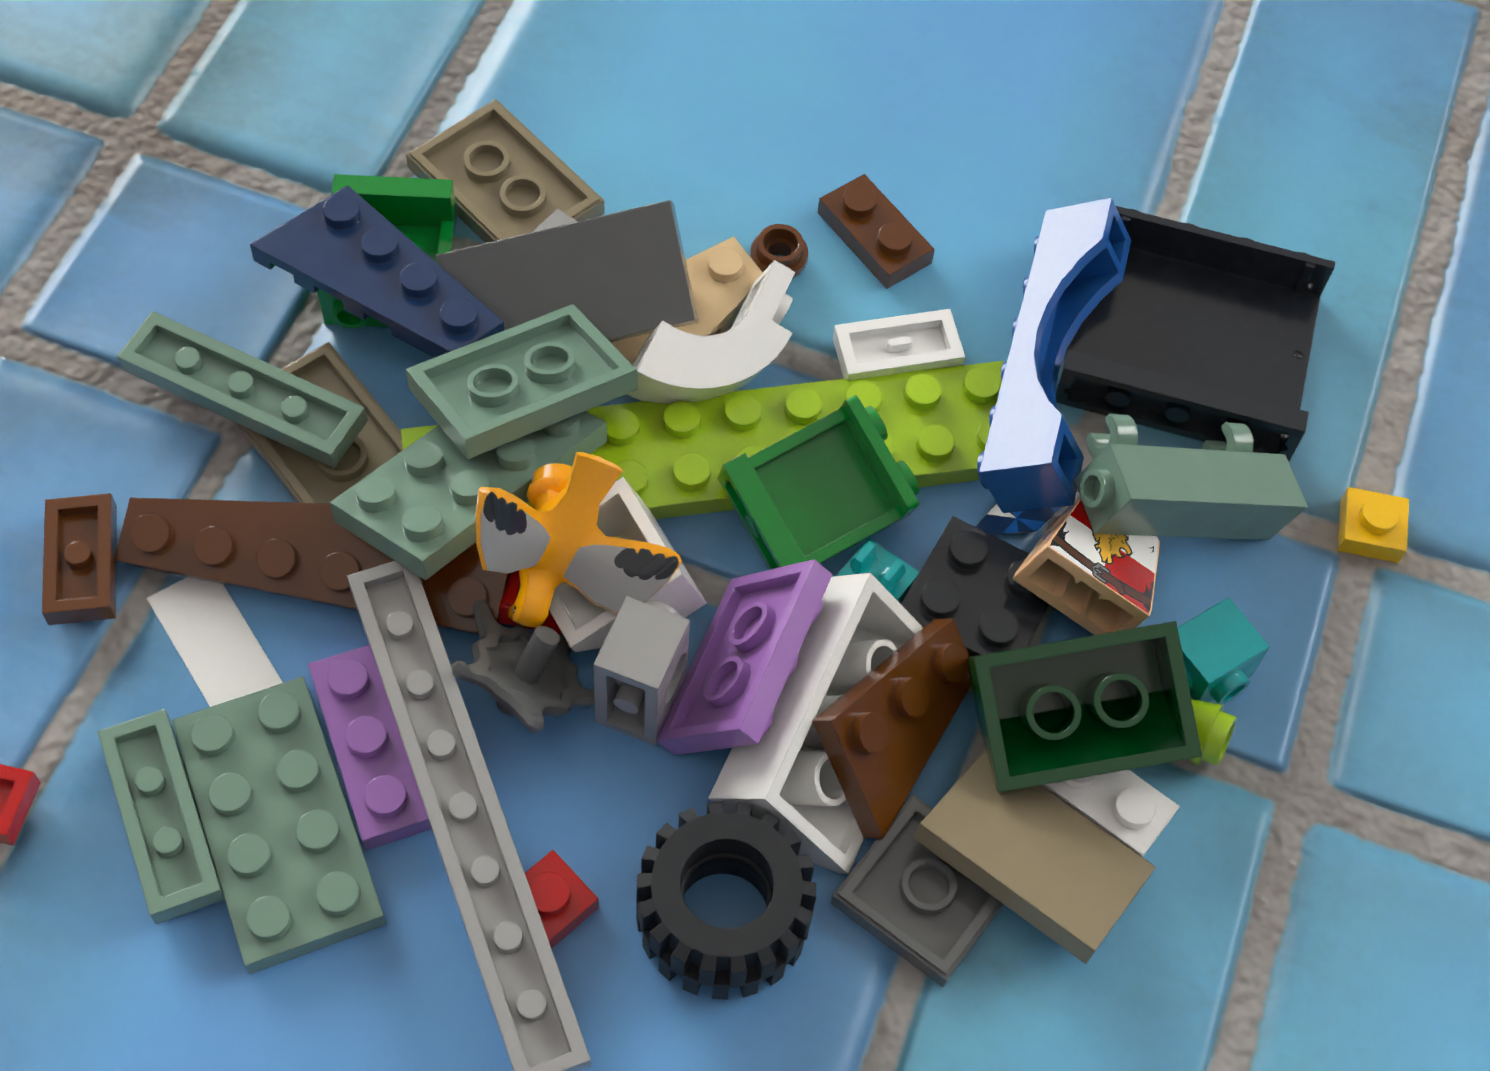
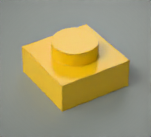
M1347 487L1340 499L1337 551L1399 563L1407 552L1409 499Z

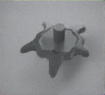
M483 599L474 602L473 612L480 640L471 645L474 662L466 664L464 661H456L451 665L453 676L476 684L488 691L497 701L496 704L500 711L510 716H516L531 733H537L544 729L543 717H561L571 711L572 707H591L595 705L594 690L582 687L577 679L579 669L568 657L572 649L563 634H557L556 631L547 626H538L533 634L527 628L520 625L512 628L504 627L496 622Z

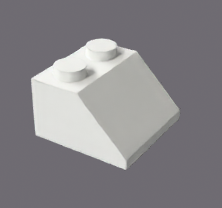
M624 477L616 481L599 505L598 528L605 536L648 542L670 548L675 552L652 512ZM681 563L671 579L648 600L665 603L674 608L684 618L707 604L683 563ZM566 582L561 583L555 588L549 609L570 648L575 652L601 648L617 614L591 603L576 588Z

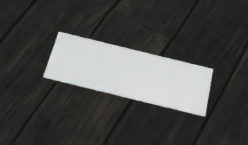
M186 577L147 598L210 707L283 683L223 584Z

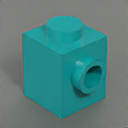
M1229 597L1177 627L1191 699L1210 702L1214 699L1218 704H1225L1234 699L1250 684L1248 678L1253 676L1270 648L1268 643Z

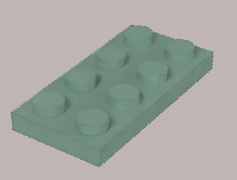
M584 411L471 459H467L438 425L332 500L330 506L333 521L427 580L476 542L475 512L479 488H501L525 503L529 502L526 493L529 485L532 483L534 471L543 465L553 463L572 466L576 452L593 453L608 441L606 422Z
M304 676L172 720L243 962L249 975L387 925Z

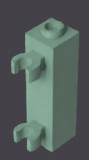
M1108 414L1105 417V421L1110 434L1090 433L1086 436L1087 447L1094 460L1074 479L1094 534L1270 540L1308 508L1286 455L1254 453L1252 433L1242 423L1225 422L1221 426L1227 445L1223 441L1206 440L1202 444V449L1137 445V426L1129 415Z

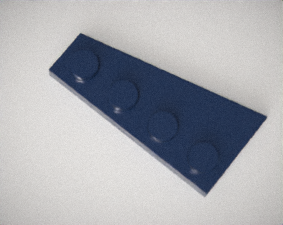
M348 185L250 244L253 261L270 270L276 265L291 273L294 283L314 294L320 289L343 301L344 310L363 320L367 317H373L390 326L394 337L433 358L504 331V321Z

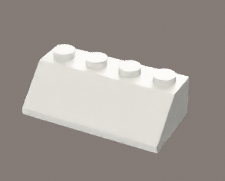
M871 573L831 577L822 598V610L816 620L810 625L798 653V665L785 682L774 707V719L769 730L761 737L759 744L733 747L708 797L712 803L723 801L724 812L737 813L738 802L753 805L752 817L762 820L768 811L780 819L778 832L781 835L792 829L801 839L799 856L809 854L813 863L838 874H849L864 837L812 720L923 629L916 619Z

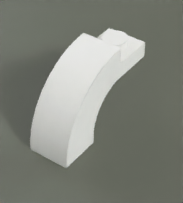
M774 260L754 281L732 328L724 333L708 336L694 335L681 331L662 320L644 341L632 364L637 369L638 390L627 395L641 401L672 404L677 401H688L691 403L716 398L731 391H739L778 356L792 335V332L779 324L793 300V297L786 294V290L795 272Z

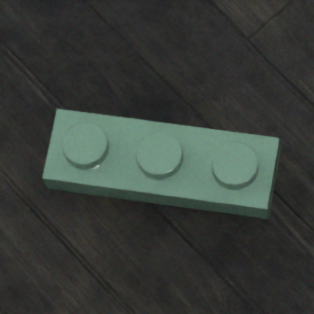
M166 709L97 731L149 914L154 923L159 924L225 900L173 726Z

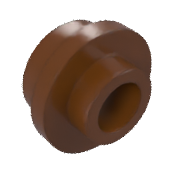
M774 224L764 228L753 240L750 257L762 272L776 260L794 271V278L807 265L808 247L802 235L795 228L785 224Z

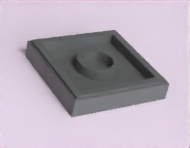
M912 794L898 812L884 838L877 839L832 895L830 904L940 986L944 987L1004 904L913 838L919 824L933 808Z

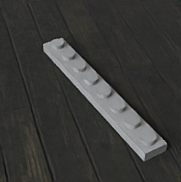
M396 561L347 575L366 637L513 1071H581L591 1067V1059L456 678L452 675L451 664L420 577Z

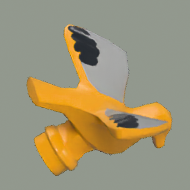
M576 452L572 466L559 463L543 465L534 471L532 483L529 485L526 493L531 506L501 488L481 487L478 489L475 512L476 544L482 570L503 574L519 570L520 588L514 605L509 608L508 618L521 626H541L549 614L555 588L563 582L576 588L591 603L618 614L626 596L645 603L674 575L683 561L680 555L670 548L648 542L605 536L598 528L599 505L623 472L619 466L599 456L584 452Z

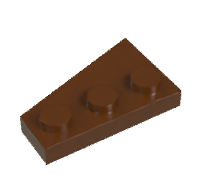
M953 618L934 619L812 720L864 838H884L971 687L968 664L969 655Z

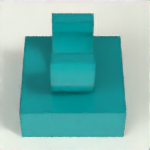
M868 537L836 576L871 573L901 604L920 572Z

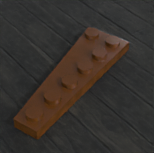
M130 497L114 558L119 563L355 611L358 610L347 575L395 561L335 523L330 503ZM475 542L427 580L420 577L437 627L479 635L473 612L474 602L479 599H483L496 622H499V605L511 573L503 574L482 570Z

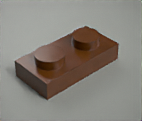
M865 174L819 198L817 213L886 289L932 264L935 249Z
M111 493L45 499L42 614L48 625L116 619V561L114 558L117 549V505Z

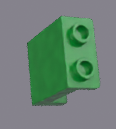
M334 174L332 194L348 185L436 263L437 254L453 251L457 222L453 180ZM320 289L317 291L324 324L339 325L351 329L363 326L390 327L373 317H367L363 320L344 310L343 301Z
M857 395L845 400L838 410L756 454L747 457L746 453L722 465L717 479L769 570L813 559L823 564L867 540L868 537L870 538L907 518L919 506V501L915 495L919 494L920 490L913 472L904 461H895L884 442L888 439V433L880 415L872 406L864 408Z

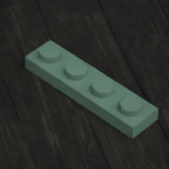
M154 311L150 313L117 355L123 371L333 468L337 466L368 421L365 407Z

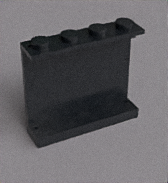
M1116 206L1131 239L1123 281L1098 303L1082 322L1067 347L1057 383L1056 402L1104 416L1108 414L1129 415L1135 424L1202 442L1206 440L1223 441L1226 445V437L1221 426L1225 422L1242 423L1252 433L1254 453L1285 454L1289 462L1306 432L1309 412L1300 410L1320 296L1335 268V261L1311 256L1304 252H1295L1256 242L1245 237H1237L1197 227L1190 223H1182L1142 213L1135 209Z

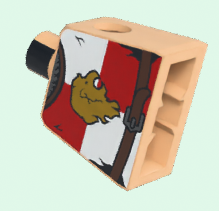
M1079 496L1075 500L1074 505L1066 508L1049 526L1016 571L1013 580L1094 635L1136 628L1150 616L1152 611L1160 541L1157 536L1094 534L1083 502Z

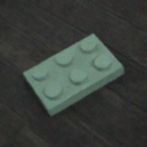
M574 304L406 369L409 390L467 459L491 451L638 390L637 369Z

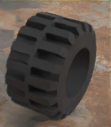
M723 801L707 803V813L700 817L697 816L692 807L679 814L678 829H674L666 823L656 833V847L647 846L641 858V873L637 874L636 919L638 932L643 933L642 946L649 959L656 956L659 958L658 971L666 979L671 981L677 974L682 976L683 990L694 995L698 994L701 985L713 987L712 999L727 1000L729 988L740 987L743 998L757 994L760 981L765 979L772 986L783 978L787 963L794 966L801 955L804 940H807L816 901L817 884L811 882L814 866L810 855L799 856L801 839L792 829L783 835L778 832L780 824L778 817L768 811L762 820L752 817L753 805L738 802L737 813L723 811ZM714 874H730L750 882L762 895L767 908L762 915L747 925L737 928H718L708 925L694 916L686 906L683 896L694 883L704 877Z

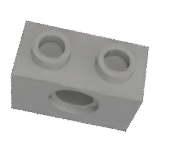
M626 596L593 664L595 723L657 746V737L687 675L689 619L681 617L674 608L659 601H647L644 603Z

